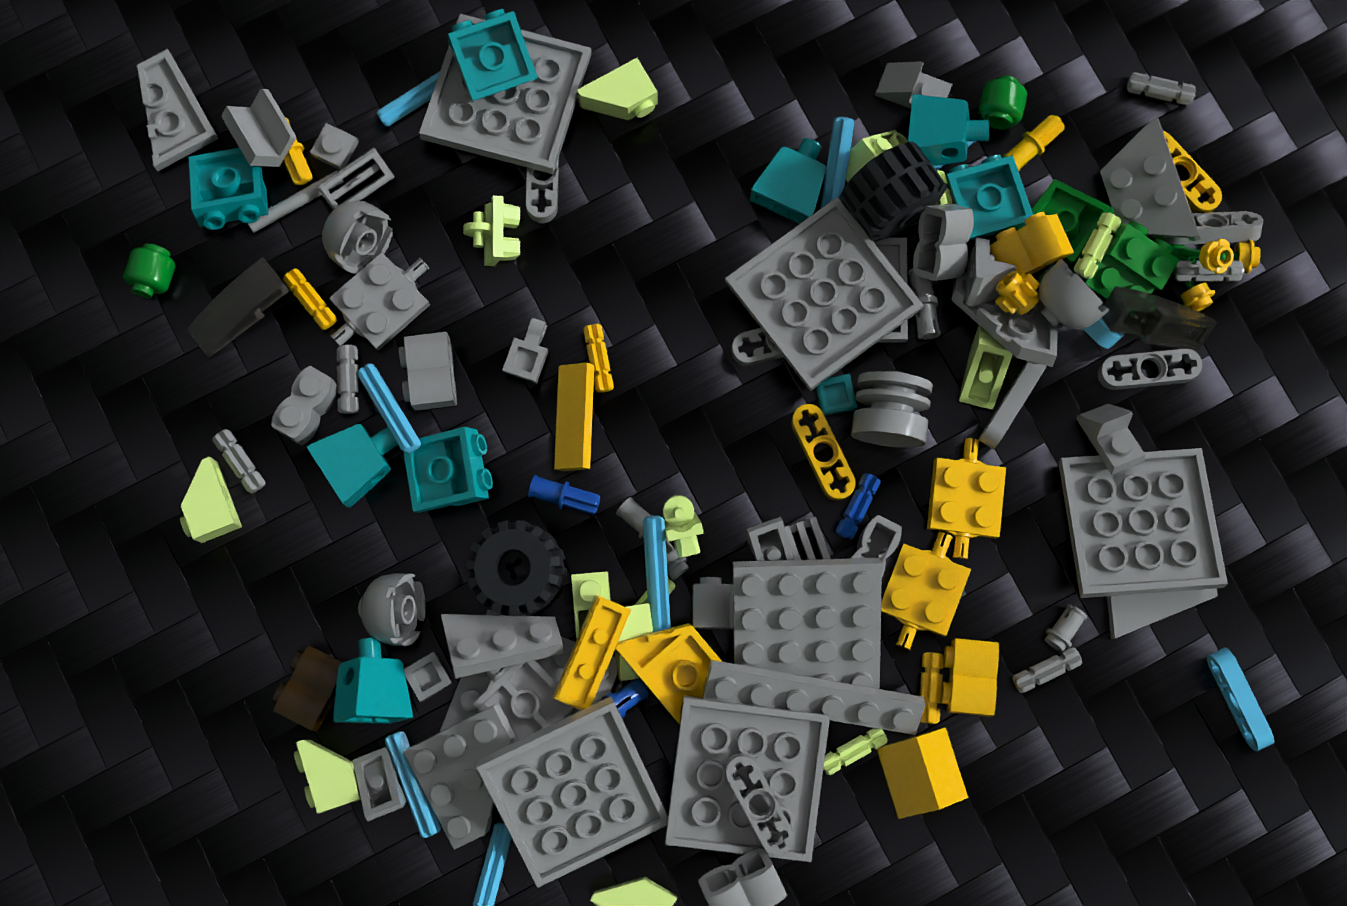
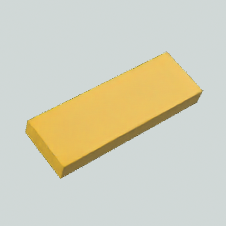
M587 362L559 366L555 470L590 469L594 365Z
M595 595L552 698L580 710L592 705L630 615V609Z

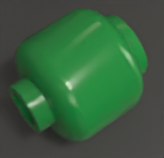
M1008 75L988 81L983 88L980 100V116L984 120H989V127L994 129L1006 130L1016 125L1023 117L1027 100L1026 89L1016 78Z
M146 243L143 244V247H138L131 251L123 273V279L132 287L131 292L143 298H152L153 294H164L167 291L176 265L173 259L170 258L168 250Z

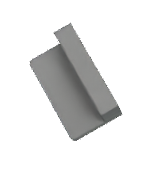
M260 89L251 107L226 106L221 115L250 166L279 167L296 139L294 131L268 89Z

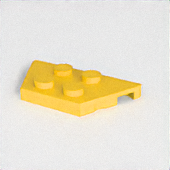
M689 623L620 641L615 648L679 725L683 696L703 698V688L710 661H721Z

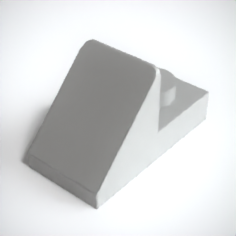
M923 62L887 63L875 96L911 109L912 95L918 94L947 98L952 84L921 73L924 65Z
M976 237L966 266V305L976 306L998 298L1000 295L995 289L996 285L1005 275L1017 269L1013 264L994 261L995 256L990 254V240Z
M1106 404L1078 415L1077 421L1110 473L1115 474L1143 463L1146 455L1128 429L1133 413L1130 410Z
M781 517L747 529L746 541L754 555L755 561L794 560Z
M387 747L352 760L367 821L400 809L405 805L407 799L398 783L395 767Z

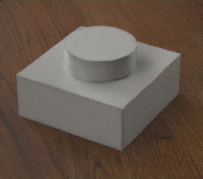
M326 123L310 153L312 157L341 170L347 165L359 142L357 137Z
M435 652L404 669L405 677L420 702L427 700L453 684Z

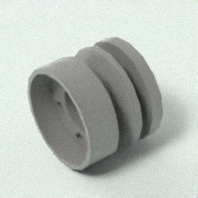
M874 371L860 374L857 386L862 390L856 393L855 400L870 408L855 410L851 436L862 442L888 447L915 448L924 446L926 444L928 420L913 412L924 411L930 408L931 401L926 397L931 395L933 384L922 377L896 371Z

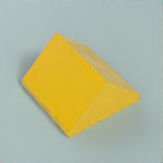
M946 727L876 749L898 819L940 810L968 798Z

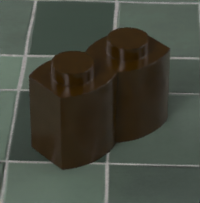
M309 645L305 651L300 649L290 665V669L294 671L287 684L282 682L273 696L272 702L276 703L273 711L311 731L317 732L336 696L338 667L343 662Z

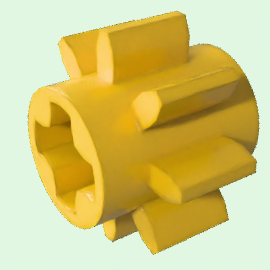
M1012 271L1005 275L996 285L995 289L1000 296L995 302L1005 313L1010 312L1014 314L1017 312L1019 315H1023L1038 303L1039 296L1035 290L1040 284L1030 272L1028 274L1021 272L1019 275L1016 271Z

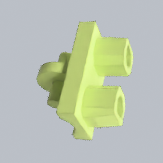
M493 195L492 202L485 204L484 213L474 212L473 222L464 224L463 234L473 237V247H484V266H495L500 260H515L520 255L519 238L503 237V227L517 228L519 225L520 207L504 204L503 196Z
M674 495L663 506L665 536L668 542L673 541L679 558L698 554L700 549L696 535L704 533L702 523L694 512L692 502L685 496Z

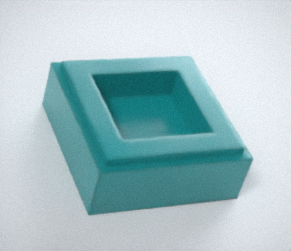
M850 374L828 378L815 387L819 406L824 416L857 409Z

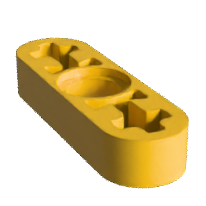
M1163 131L1169 150L1174 156V164L1186 167L1189 172L1188 180L1181 181L1191 211L1193 213H1211L1222 200V192L1219 186L1169 133ZM1196 179L1198 184L1188 191L1186 188ZM1208 193L1210 198L1200 203L1198 201L1200 194Z
M804 404L794 412L791 422L792 428L824 494L834 501L845 500L855 489L854 475L821 409L813 404ZM807 413L809 417L815 416L817 420L814 422L813 428L816 434L823 430L825 435L818 436L808 443L806 438H811L812 433L807 425L800 426L799 422L803 418L802 414ZM825 443L832 448L833 457L830 461L820 462L814 457L813 449L817 444ZM836 462H839L841 467H837L834 471L840 480L844 478L847 480L848 483L844 486L845 492L840 493L838 489L832 490L830 485L834 480L831 472L829 471L826 475H823L821 470L831 468Z

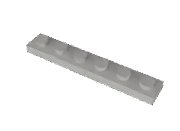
M715 660L710 661L703 688V699L784 708L792 711L824 713L830 715L831 721L913 735L917 733L925 707V701L922 696Z

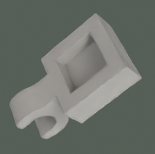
M532 318L524 341L517 338L513 339L502 370L504 373L537 384L548 354L547 348L539 346L547 329L546 322Z

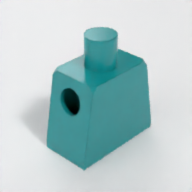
M918 94L912 95L908 142L916 143L932 166L963 162L967 159L968 141L989 140V120H970L968 102L965 100Z
M803 138L797 151L788 147H782L754 184L751 190L750 201L799 224L812 216L827 168L824 164L816 161L822 148L821 145L812 139Z
M357 424L307 446V449L341 502L350 508L391 471L383 455L399 444L388 427L370 437L366 429L361 424Z
M375 638L358 640L359 657L343 662L338 667L334 722L392 724L413 718L403 663L399 659L381 658V642Z

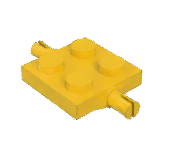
M973 438L964 439L962 459L936 458L933 463L927 529L944 531L954 536L953 558L968 559L970 538L979 536L996 539L1000 537L1006 467L986 465L978 461L979 440H973Z
M938 532L932 551L920 550L903 544L881 601V613L896 618L903 625L896 645L902 647L906 634H908L904 646L908 650L911 649L910 647L917 630L930 631L946 637L971 569L956 564L945 556L953 537L947 534L941 547L940 545L945 534L943 532Z

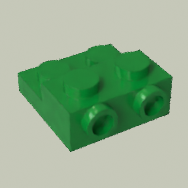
M1054 179L1032 208L1033 215L1039 212H1044L1045 215H1058L1074 251L1073 254L1062 260L1075 274L1074 267L1079 258L1083 259L1084 256L1081 253L1093 230H1098L1097 223L1103 213L1114 214V208Z
M1129 221L1128 224L1121 223L1116 233L1112 232L1113 240L1101 263H1096L1098 268L1093 278L1085 279L1081 277V279L1098 297L1129 318L1137 319L1153 290L1163 289L1179 259L1172 255L1174 250L1172 245L1160 239L1152 241L1146 237L1149 230L1145 226L1135 221Z

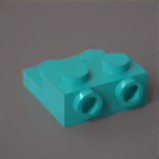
M504 9L490 12L484 15L485 21L472 25L471 20L458 23L451 27L453 32L447 35L448 43L458 70L462 74L471 102L538 79L514 11L505 14Z
M240 148L189 157L191 210L199 227L205 226L208 229L217 230L222 228L226 222L240 220L243 223H254L259 220L260 216L269 215L267 189L263 181L262 166H250Z
M1001 155L990 156L982 160L980 165L969 167L968 164H962L950 169L946 175L947 189L949 188L953 204L971 208L973 211V230L968 242L975 240L976 237L983 238L1012 227L1025 226L1024 220L1033 215L1013 155L1001 158Z
M461 427L419 438L421 445L418 449L410 454L404 452L413 512L421 513L450 505L460 506L489 499L488 490L492 488L493 480L489 470L484 469L482 455H485L487 452V444L483 435L478 434L477 429Z

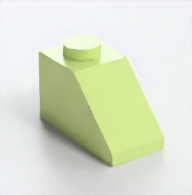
M638 58L577 90L578 103L581 108L625 120L635 116L638 118L644 117L651 113L655 105L658 104V91Z
M980 325L977 328L969 352L959 402L993 410L1013 354Z
M211 457L202 459L182 501L181 508L184 516L180 517L182 528L187 537L192 536L194 540L201 543L242 527L219 463Z

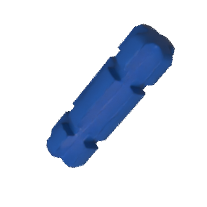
M865 473L858 483L859 489L855 490L843 514L845 518L840 520L835 530V533L846 540L854 538L858 530L857 524L862 522L873 499L871 495L876 493L880 485V479L876 476Z

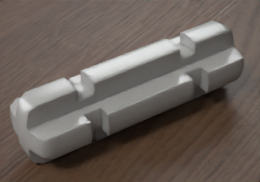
M1133 72L1130 75L1127 83L1128 92L1135 94L1145 92V96L1171 102L1172 99H1176L1177 103L1185 105L1191 104L1196 93L1194 85L1182 83L1180 86L1177 81L1150 76L1149 79L1146 78V74Z
M1179 260L1173 270L1175 280L1179 282L1191 281V278H1194V281H1223V278H1226V281H1240L1245 270L1243 263L1239 260H1233L1232 264L1222 274H1215L1214 271L1203 268L1200 260H1195L1194 264H1192L1191 260Z
M341 345L337 348V361L340 362V366H337V394L341 395V398L338 399V411L342 414H354L359 410V398L355 397L356 393H359L358 365L355 364V361L358 360V349L354 345Z
M227 429L217 433L213 437V442L218 450L223 452V457L236 476L240 479L242 478L241 483L245 489L251 494L260 490L265 485V481L259 472L254 471L255 466L239 444H235L237 440L233 434Z
M1069 648L1059 653V657L1054 655L1030 667V671L1023 670L1015 674L1013 681L1016 688L1021 693L1027 692L1035 688V684L1041 685L1066 673L1065 669L1072 670L1080 666L1082 659L1079 652L1075 648Z

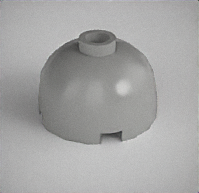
M350 201L338 206L328 216L322 231V243L328 256L348 272H360L364 268L363 266L367 265L371 259L376 258L381 252L384 254L388 249L392 238V228L388 226L390 217L380 209L364 201Z
M1062 259L1053 265L1042 278L1039 286V297L1045 307L1040 312L1054 327L1060 322L1069 329H1083L1097 322L1109 311L1099 297L1076 273L1074 274L1068 268V265Z
M395 573L380 576L367 587L359 602L358 612L364 627L370 636L381 643L393 646L412 645L419 637L421 631H415L417 618L420 621H424L425 594L421 582L413 581L412 578L415 575L412 573Z

